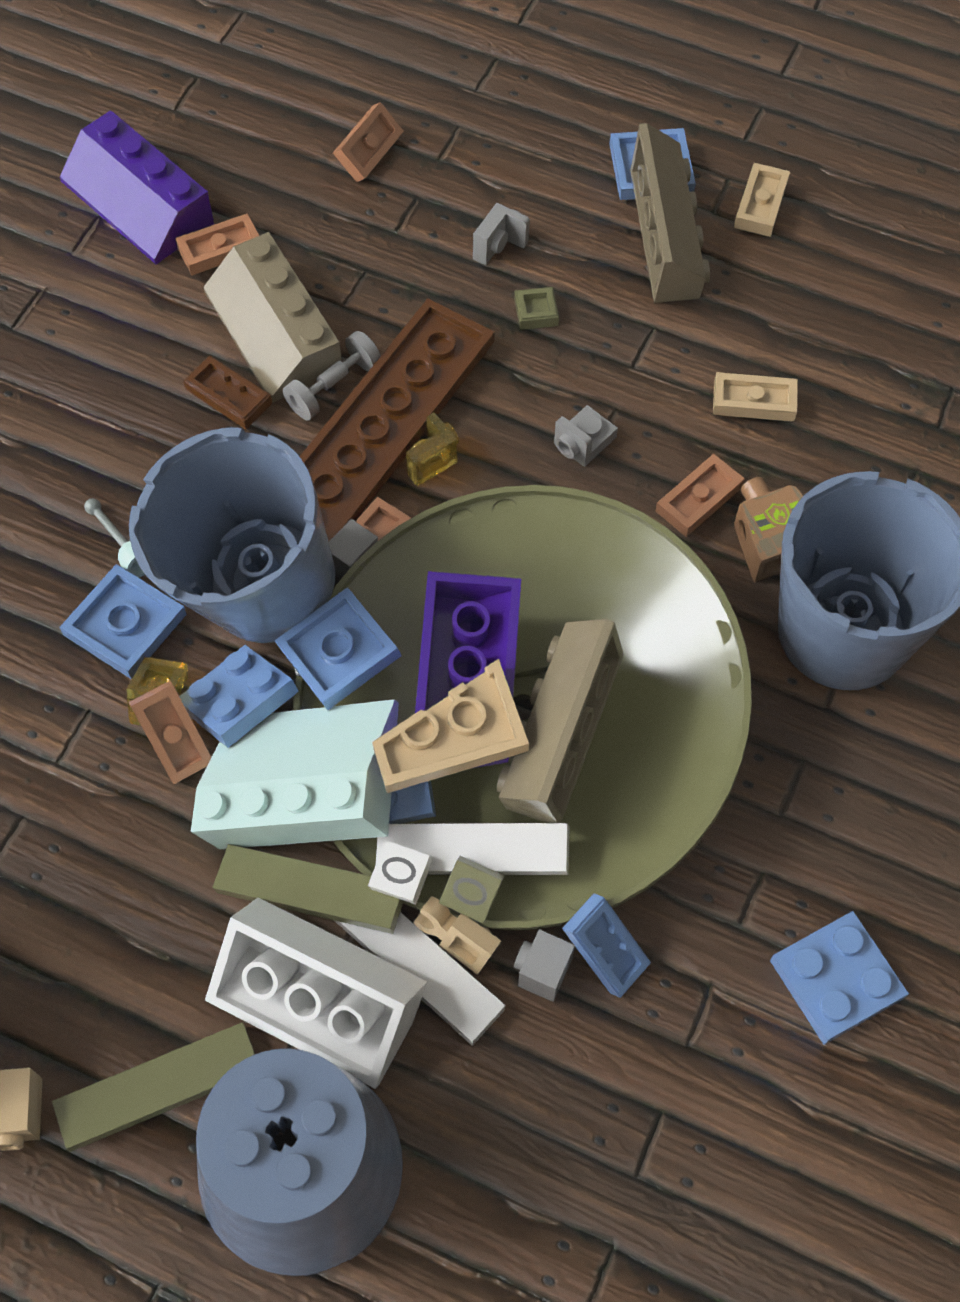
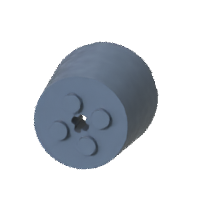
M231 427L210 430L176 445L165 453L148 471L143 479L146 485L139 497L137 506L132 505L129 537L135 559L140 568L163 592L234 636L255 643L275 642L274 640L330 600L335 584V566L314 482L302 459L286 443L270 434L266 437L260 434L245 432L243 428Z
M872 471L839 475L820 483L807 492L799 500L789 516L783 534L778 614L779 639L785 654L792 664L805 676L821 685L840 690H861L884 682L897 672L960 608V517L938 494L913 480L907 479L905 484L896 480L878 477L879 472Z
M288 1048L268 1050L255 1054L236 1064L222 1076L211 1090L201 1110L197 1127L196 1149L198 1187L202 1206L214 1232L243 1261L261 1270L279 1275L306 1276L318 1274L347 1260L350 1261L359 1255L373 1242L388 1222L399 1196L403 1172L402 1149L397 1128L388 1109L371 1088L327 1059L308 1051ZM286 1129H291L297 1141L292 1147L284 1144L283 1150L278 1151V1146L274 1142L275 1136L279 1132L285 1134Z

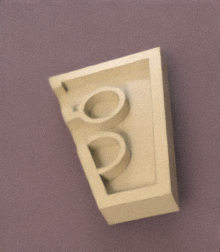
M499 659L485 667L484 673L466 685L462 682L450 690L448 697L426 711H418L372 742L387 793L529 751V742Z

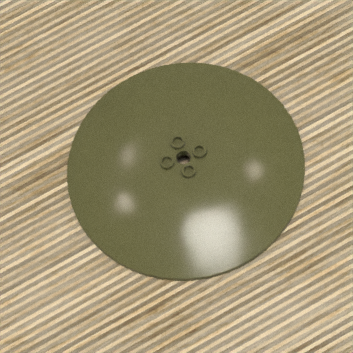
M545 485L506 486L457 497L421 512L377 541L352 565L333 589L330 600L348 587L396 645L402 656L335 706L395 699L399 703L397 725L415 714L428 571L521 579L513 691L515 704L521 700H530L537 679L545 678L550 665L547 662L550 643L555 635L561 636L566 622L598 619L614 621L623 649L622 661L561 822L569 825V875H504L484 923L472 920L482 927L493 930H533L565 925L594 893L604 897L609 905L614 908L649 889L671 872L697 846L715 822L730 796L742 766L749 738L752 711L751 673L744 638L737 617L725 592L703 561L668 528L637 509L593 492ZM300 675L297 676L295 685L299 692L293 697V711L324 707ZM511 756L508 763L467 769L431 780L436 816L401 824L546 822L507 810L499 799L500 793L497 792L498 778L506 764L511 766L514 756ZM377 837L333 841L337 848L362 874L372 876L376 866ZM427 874L417 903L413 904L407 901L403 903L421 911L431 896L440 900L450 875ZM448 907L452 915L455 917L460 915L459 912Z

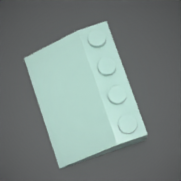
M394 699L333 706L328 711L325 707L271 713L229 748L219 742L197 785L191 832L218 849H227L228 844L244 848L388 837L392 792H386L372 742L397 726L399 703Z

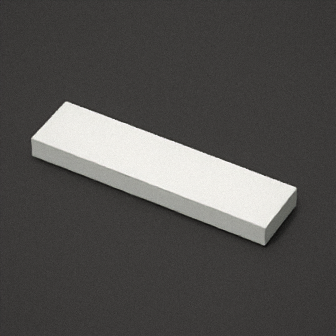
M567 823L389 824L388 837H377L376 863L386 840L429 854L433 861L428 874L451 875L460 855L502 875H569V825Z
M401 912L394 934L335 921L368 952L428 981L421 1000L472 1046L505 1010V1005Z

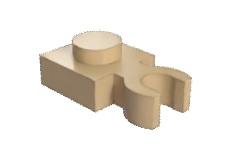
M431 896L413 923L424 933L441 939L439 947L478 975L501 940L491 934L489 928L480 926L468 916L460 913L458 917H455L451 914L448 907L439 903V899Z

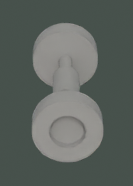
M355 331L346 338L345 345L350 357L344 362L337 361L317 377V383L308 389L298 380L291 381L283 388L284 397L295 413L304 420H310L320 411L319 404L314 397L316 393L321 389L328 390L348 374V368L354 363L366 371L372 368L381 355L376 345L367 335L360 331Z

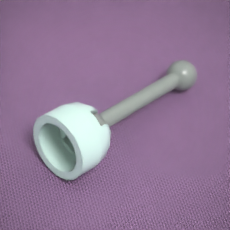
M94 498L87 500L84 505L85 511L90 515H95L121 546L118 553V561L121 567L138 578L146 575L135 559L131 542L125 539L102 512L101 503Z

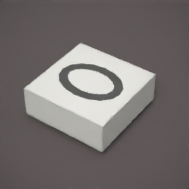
M385 840L368 886L371 890L416 904L433 858L429 854Z

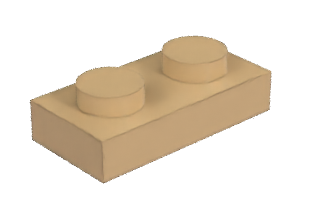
M753 163L736 215L734 228L771 237L790 171Z
M716 372L713 415L795 421L797 414V379Z

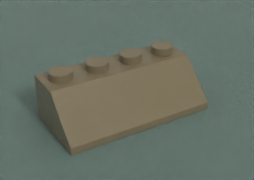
M648 123L639 124L630 172L654 303L700 299L704 284L709 283L710 267L708 260L702 259L700 250L703 247V230L701 225L695 224L694 215L697 212V199L694 191L689 192L688 182L691 175L689 159L683 158L681 145L678 141Z
M269 232L233 246L203 287L204 293L264 391L271 394L272 402H276L285 398L283 388L291 381L298 380L306 387H310L316 384L317 377L337 361L342 362L340 342Z
M598 619L566 622L561 636L555 635L547 653V662L550 663L544 679L538 678L533 687L530 699L533 709L528 722H521L529 742V751L515 755L511 766L506 764L498 778L497 792L500 793L499 799L507 810L546 823L562 822L624 655L614 621Z

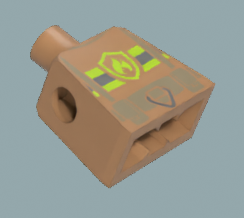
M762 477L752 478L742 485L740 491L746 501L739 505L734 522L735 530L754 582L780 573L784 530L792 510L803 497L797 487L791 485L770 491Z

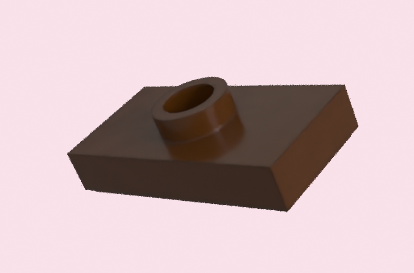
M211 355L183 380L185 390L244 429H247L273 404L271 394Z

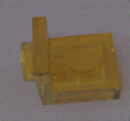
M435 413L426 417L428 439L418 441L406 452L407 474L416 486L421 485L457 463L458 435L450 423H443Z
M144 657L126 688L128 716L131 724L141 726L129 702L168 681H171L179 695L188 679L187 663Z

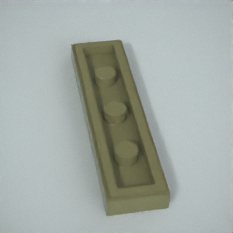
M230 844L227 846L212 887L218 894L248 901H254L259 897L279 908L394 934L404 900L371 890L368 886L371 879L369 875Z
M244 1023L234 1025L53 1100L52 1104L66 1149L72 1152L210 1094L213 1087L227 1071L244 1059L255 1055Z

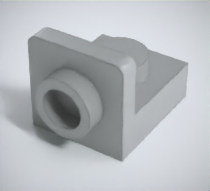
M496 203L473 233V260L487 265L495 253L499 254L502 252L507 241L524 248L529 240L530 219L517 210L509 209Z
M587 405L570 421L563 416L556 421L554 444L565 457L573 458L585 467L617 438L618 428Z

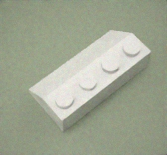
M258 897L230 917L205 1001L299 1050L308 1051L327 1059L363 1083L376 1089L414 1021L428 981Z

